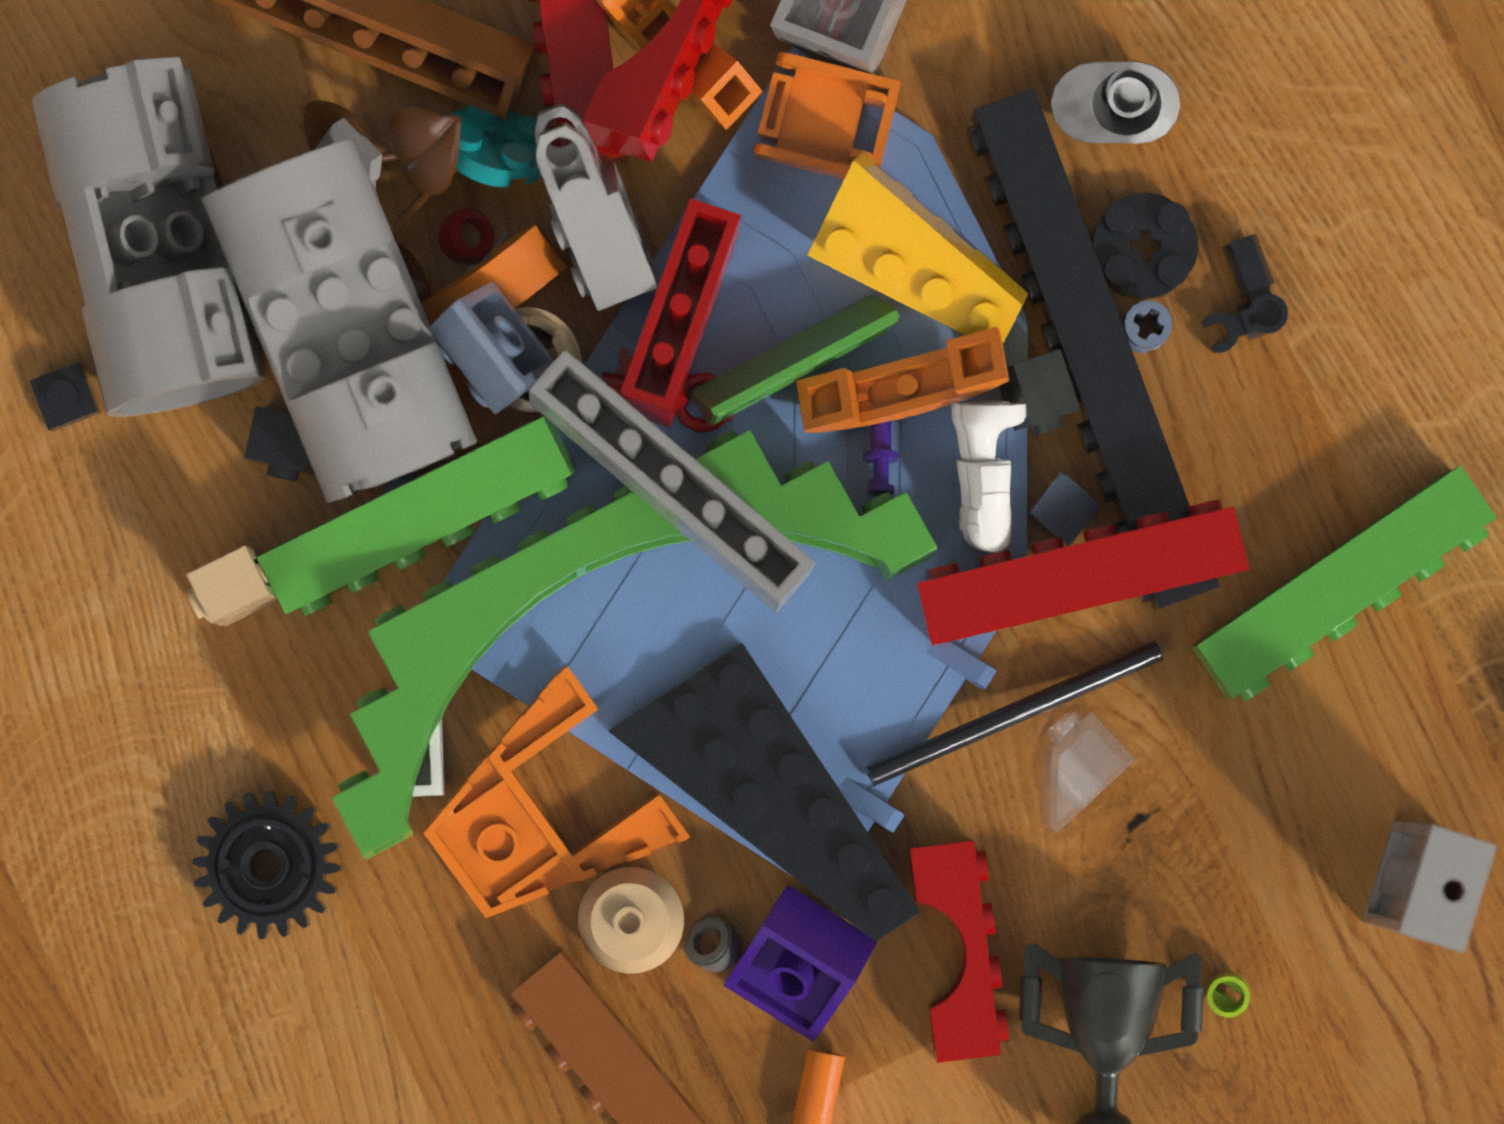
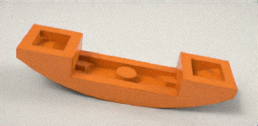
M534 222L493 249L490 258L421 302V305L431 326L456 301L493 281L515 309L566 268L567 264L538 223Z
M994 327L946 340V348L852 373L845 367L796 380L804 431L806 433L828 432L894 421L940 409L998 387L1009 381L1000 329Z

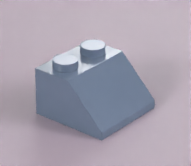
M493 281L456 301L429 327V330L436 337L442 356L449 363L456 364L469 380L468 388L473 397L484 407H489L494 414H497L526 393L554 362Z

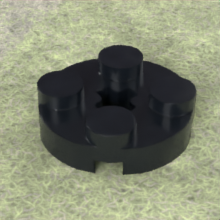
M1154 193L1132 194L1109 206L1096 225L1091 240L1107 284L1112 286L1122 296L1134 300H1153L1173 291L1185 281L1194 267L1198 255L1197 232L1185 207L1165 196ZM1143 232L1149 233L1150 239L1159 244V251H1153L1148 261L1140 260V253L1130 249V241H1137L1140 233Z

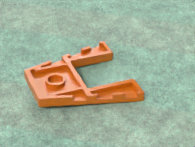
M567 663L557 671L423 829V834L485 919L550 894L549 891L576 880L578 882L596 876L597 872L625 861L629 863L651 854L653 850L676 841L680 843L690 838L685 827L659 791H657L571 852L512 770L598 710L597 705Z

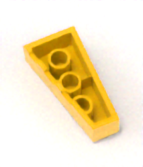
M862 150L853 160L807 255L964 335L998 327L1001 332L1002 343H1004L1026 300L1028 292L977 248L973 249L953 231V227L940 216L936 217L913 197L912 192L898 180L895 182L876 165L877 162Z

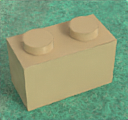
M243 546L186 574L192 587L185 590V593L199 619L205 617L212 624L226 627L278 601L257 559L261 555L260 551Z

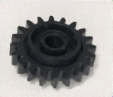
M268 791L264 799V805L260 806L256 796L253 793H247L244 797V811H241L231 801L224 804L229 818L227 822L218 817H209L207 821L212 829L216 831L215 837H197L196 841L207 848L209 853L207 856L192 859V864L207 868L208 873L206 876L197 879L194 885L196 887H212L213 892L204 900V907H210L218 903L223 905V910L220 912L217 921L220 924L229 921L234 915L239 918L237 934H245L252 923H256L259 939H265L270 933L271 924L274 923L279 934L285 937L290 935L291 918L303 928L311 925L306 912L308 907L319 913H324L327 910L326 905L319 898V893L334 894L337 893L338 888L332 882L326 880V874L339 872L343 867L338 863L329 862L327 855L335 852L341 846L340 843H324L322 841V836L330 830L332 825L330 822L322 823L315 827L311 824L317 811L315 806L306 808L301 814L296 812L298 796L290 795L283 806L280 807L276 791ZM264 849L276 853L281 862L280 871L272 880L260 877L255 870V858Z

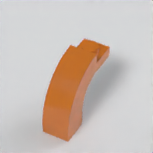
M596 0L608 14L607 19L637 52L651 42L676 10L669 0ZM713 43L706 54L702 53L696 65L694 84L687 99L727 130L763 91L735 58Z

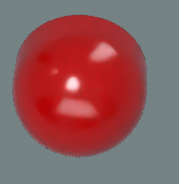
M464 208L452 213L443 221L439 229L438 238L442 251L447 257L459 263H471L484 258L494 244V233L489 220L476 209ZM462 223L471 224L479 230L481 238L476 248L467 246L462 240L460 234Z

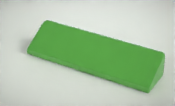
M874 295L868 296L695 388L692 391V397L707 424L713 426L796 382V380L811 374L891 331L899 321L900 315L895 308Z

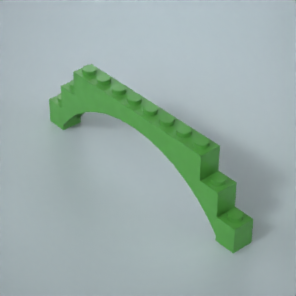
M734 430L722 434L707 444L709 452L695 459L792 543L839 553L880 569L886 582L932 558L938 548L907 492L894 499L890 492L872 499L862 506L865 514L859 517L829 461L817 467L814 466L812 461L796 467L784 476L787 483L781 486L751 430L737 436ZM627 486L617 490L612 495L615 501L597 511L594 505L586 506L565 519L567 527L550 536L546 530L534 533L518 544L520 551L502 561L498 555L489 557L470 569L472 577L453 586L451 580L439 583L422 594L425 601L407 611H405L403 605L394 607L374 620L377 627L369 630L368 633L397 689L388 694L385 687L365 695L356 702L359 709L351 713L350 716L380 772L370 777L368 771L365 770L349 777L338 785L341 793L332 797L365 861L414 835L407 823L416 779L431 737L450 700L472 668L507 629L538 603L591 571L630 555L666 545L691 542Z

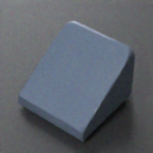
M1061 471L1028 512L1027 516L1055 538L1062 537L1064 545L1070 546L1101 505Z

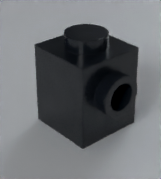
M256 406L244 458L250 462L267 465L266 475L297 482L299 473L313 475V468L290 413Z

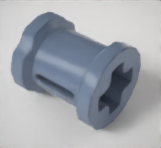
M1151 300L1141 301L1133 305L1121 320L1132 351L1140 354L1158 349L1170 336L1172 330V317L1167 308ZM1148 315L1154 319L1152 328L1158 332V335L1151 333L1146 339H1142L1137 335L1139 326L1133 320L1141 321Z

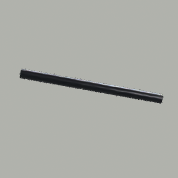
M1155 641L1150 642L865 767L872 785L877 786L1163 660L1162 652Z

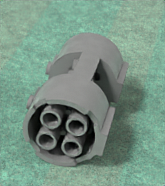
M180 57L133 60L126 65L106 68L107 74L85 79L80 82V86L78 79L73 77L40 91L32 98L31 103L55 203L58 209L63 210L85 301L81 311L107 416L129 417L174 410L229 396L263 382L265 375L251 318L202 202L203 197L217 191L213 176L215 169L190 68L184 70Z
M354 139L344 140L282 162L227 185L202 198L206 212L327 503L351 495L348 484H350L353 491L374 487L454 454V449L466 448L477 443L435 336L429 330L430 324Z

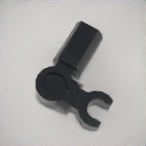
M1257 234L1244 237L1222 247L1240 295H1248L1250 302L1237 306V314L1229 316L1225 313H1213L1201 322L1203 328L1218 323L1227 329V339L1222 343L1212 346L1213 353L1229 351L1236 344L1237 339L1244 335L1250 341L1263 335L1274 334L1287 322V305L1283 299L1273 295L1269 288L1275 282Z

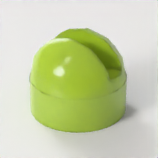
M1223 972L1213 977L1207 987L1209 1007L1214 1013L1222 1017L1231 1018L1242 1014L1250 1002V989L1246 980L1233 972ZM1224 983L1242 996L1237 1001L1234 997L1216 986Z

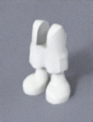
M1000 400L958 402L951 406L952 421L956 428L961 456L960 459H956L962 504L959 509V530H962L964 541L969 546L984 552H1000L1007 548L1011 539V460L996 458V442L1001 431L1024 422L1026 418V404Z

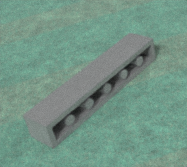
M564 350L529 389L530 404L774 613L781 609L811 574L815 561L568 351Z

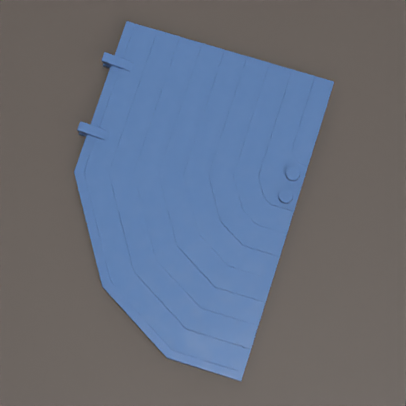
M792 46V48L788 52L790 54L813 59L810 56L803 53L802 51H800L799 49L795 48L794 46ZM779 67L775 73L794 77L796 71ZM770 80L693 198L740 214L741 221L739 237L689 375L710 372L713 375L719 376L871 295L879 297L899 313V321L893 329L801 379L845 367L852 373L946 348V340L964 336V334L807 255L844 180L762 160L752 155L756 143L777 146L776 141L758 136L771 83ZM863 104L853 148L873 154L884 109ZM894 111L880 169L895 182L898 180L913 193V197L936 217L940 216L954 228L953 231L973 249L977 248L1002 270L933 135ZM685 212L653 259L658 286ZM657 288L626 300L584 366L599 379H601L603 371L616 374L617 368L621 365L618 361L621 348H626L627 355L633 356ZM1022 308L1003 343L1007 366L1028 359V319ZM796 382L734 414L732 422H726L717 430L696 433L681 424L675 415L670 428L651 422L693 459L709 452L707 444L722 434L734 430L737 436L751 430L781 486L787 483L784 476L796 467L812 461L814 466L817 467L829 461L859 517L865 514L862 506L878 497L868 494L869 479H873V464L863 461V453L870 450V425L837 431L806 433L803 428ZM696 386L689 391L690 400L686 409L693 417L704 419L692 397V391L699 387ZM998 386L964 401L1004 400ZM949 405L919 415L891 421V450L899 452V461L889 464V484L894 485L892 497L894 499L905 492L908 493L938 547L934 556L886 582L880 569L839 553L793 543L815 561V564L808 578L781 609L774 613L694 543L685 542L666 545L624 557L567 584L538 603L507 629L475 664L472 670L526 705H529L557 671L567 663L598 707L597 711L568 732L783 870L608 732L743 643L867 832L875 822L893 833L904 817V814L887 804V801L905 773L877 786H873L865 767L926 741L965 679L979 689L984 690L997 671L979 660V657L996 631L934 646L931 645L917 587L918 582L928 580L926 572L928 569L958 563L959 571L964 572L980 568L978 557L997 553L984 552L969 546L964 541L962 530H959V509L962 504L956 459H960L961 456L956 428L952 421V406ZM556 427L577 468L576 472L566 477L570 487L542 501L537 492L518 501L522 510L498 523L493 524L490 516L485 517L444 581L451 580L453 586L472 577L470 569L479 562L494 555H498L502 561L519 552L518 544L532 534L546 530L550 536L567 527L565 519L576 511L589 505H594L596 511L615 501L612 495L626 485ZM1013 427L1001 431L998 435L996 458L1011 460V539L1009 545L1003 551L1010 550L1013 560L1027 556V428L1014 431Z

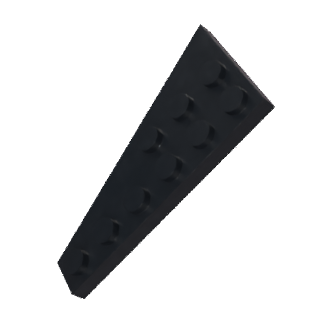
M743 643L608 731L875 942L920 913V910Z

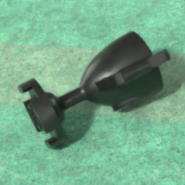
M1035 943L1026 946L1024 977H1021L1019 1001V1020L1022 1021V1031L1026 1035L1079 1052L1083 1059L1096 1071L1095 1106L1092 1111L1084 1113L1076 1124H1132L1129 1117L1121 1114L1117 1108L1118 1077L1120 1072L1134 1062L1138 1056L1191 1046L1197 1042L1198 1033L1202 1032L1204 988H1201L1202 958L1199 954H1190L1166 968L1167 964L1116 958L1061 957L1059 961ZM1040 966L1061 982L1062 1000L1070 1033L1038 1022L1040 1021L1042 978H1039ZM1186 974V987H1182L1180 1031L1184 1032L1149 1038L1161 1004L1164 986Z

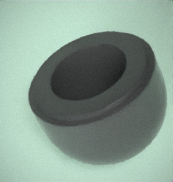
M709 916L701 919L691 928L686 938L685 950L690 961L701 969L708 972H722L732 967L738 960L741 953V939L737 930L726 920L718 916ZM709 931H720L721 941L717 949L711 954L703 955L700 948L702 936Z

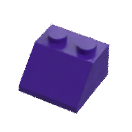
M786 885L723 986L814 1042L856 983L878 941L875 942L854 925L843 920L791 886Z

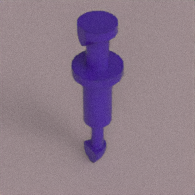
M891 421L870 425V450L863 453V461L873 464V479H869L868 482L869 495L880 496L886 492H890L891 495L894 494V485L889 484V464L899 461V452L891 450Z

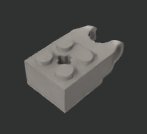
M561 103L538 112L534 130L537 145L536 158L553 202L549 206L554 218L551 219V224L557 241L562 250L571 247L572 251H569L574 266L571 267V272L582 298L591 295L597 311L658 288L653 255L615 162L612 161L603 165L597 148L582 122V116L566 104ZM557 117L567 118L575 126L574 129L567 123H563L553 129L544 131L547 123ZM560 137L572 140L570 144L563 147L550 144L552 140Z

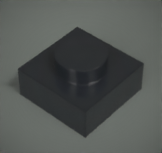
M80 362L30 381L46 426L51 432L101 413L85 368Z

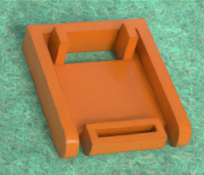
M779 52L776 65L796 72L794 77L773 72L758 130V136L776 141L777 146L756 143L752 155L762 160L844 180L853 160L862 151L853 148L864 104L884 109L873 154L864 151L877 162L876 165L880 168L902 81L786 52Z

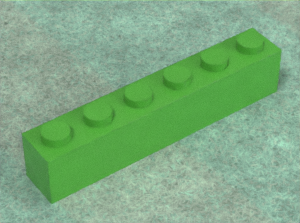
M541 416L386 494L384 493L264 552L257 559L285 615L300 608L303 615L307 616L331 604L333 601L329 593L345 585L348 586L351 593H354L380 580L376 570L392 562H395L398 570H401L427 557L423 547L442 539L445 546L448 547L474 534L470 524L490 516L493 524L520 512L522 508L518 501L537 492L542 501L569 488L566 477L576 472L577 468L556 426L545 416Z
M1460 465L1452 468L1192 645L1191 649L1226 699H1234L1240 695L1244 702H1246L1271 685L1266 676L1277 668L1284 665L1289 672L1314 656L1315 653L1310 646L1326 635L1333 642L1358 625L1354 618L1356 614L1370 605L1377 612L1399 598L1402 593L1397 586L1413 575L1421 582L1446 565L1441 556L1458 545L1462 552H1465L1490 535L1485 526L1497 519V517L1463 467Z

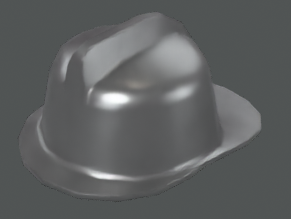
M1135 60L1094 61L1079 64L1064 73L1054 87L1051 106L1053 117L1061 130L1075 140L1089 143L1138 144L1153 142L1167 134L1177 120L1180 99L1178 89L1171 77L1155 65Z

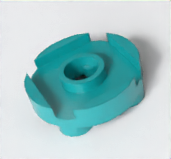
M467 104L466 108L459 109L452 114L461 117L459 150L455 166L460 173L477 182L495 187H510L512 179H522L527 177L525 185L541 177L542 174L536 158L537 145L534 134L537 117L522 116L510 110L506 119H503Z

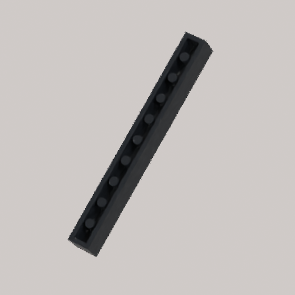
M1032 88L974 109L971 117L973 125L966 127L971 147L976 157L985 155L991 171V175L985 176L987 190L995 207L1003 204L1010 224L1003 226L1007 244L1013 256L1021 253L1028 271L1027 274L1021 275L1024 289L1028 292L1027 297L1031 305L1040 303L1047 323L1040 325L1045 346L1048 352L1061 350L1080 407L1079 411L1084 421L1076 424L1081 443L1087 454L1095 452L1102 472L1095 474L1100 494L1106 504L1114 502L1120 518L1119 522L1114 523L1116 533L1121 534L1137 530L1136 519L1167 512L1169 521L1191 517L1188 499L1035 89ZM1217 578L1142 595L1139 598L1142 603L1151 601L1153 610H1157L1218 588L1220 585Z

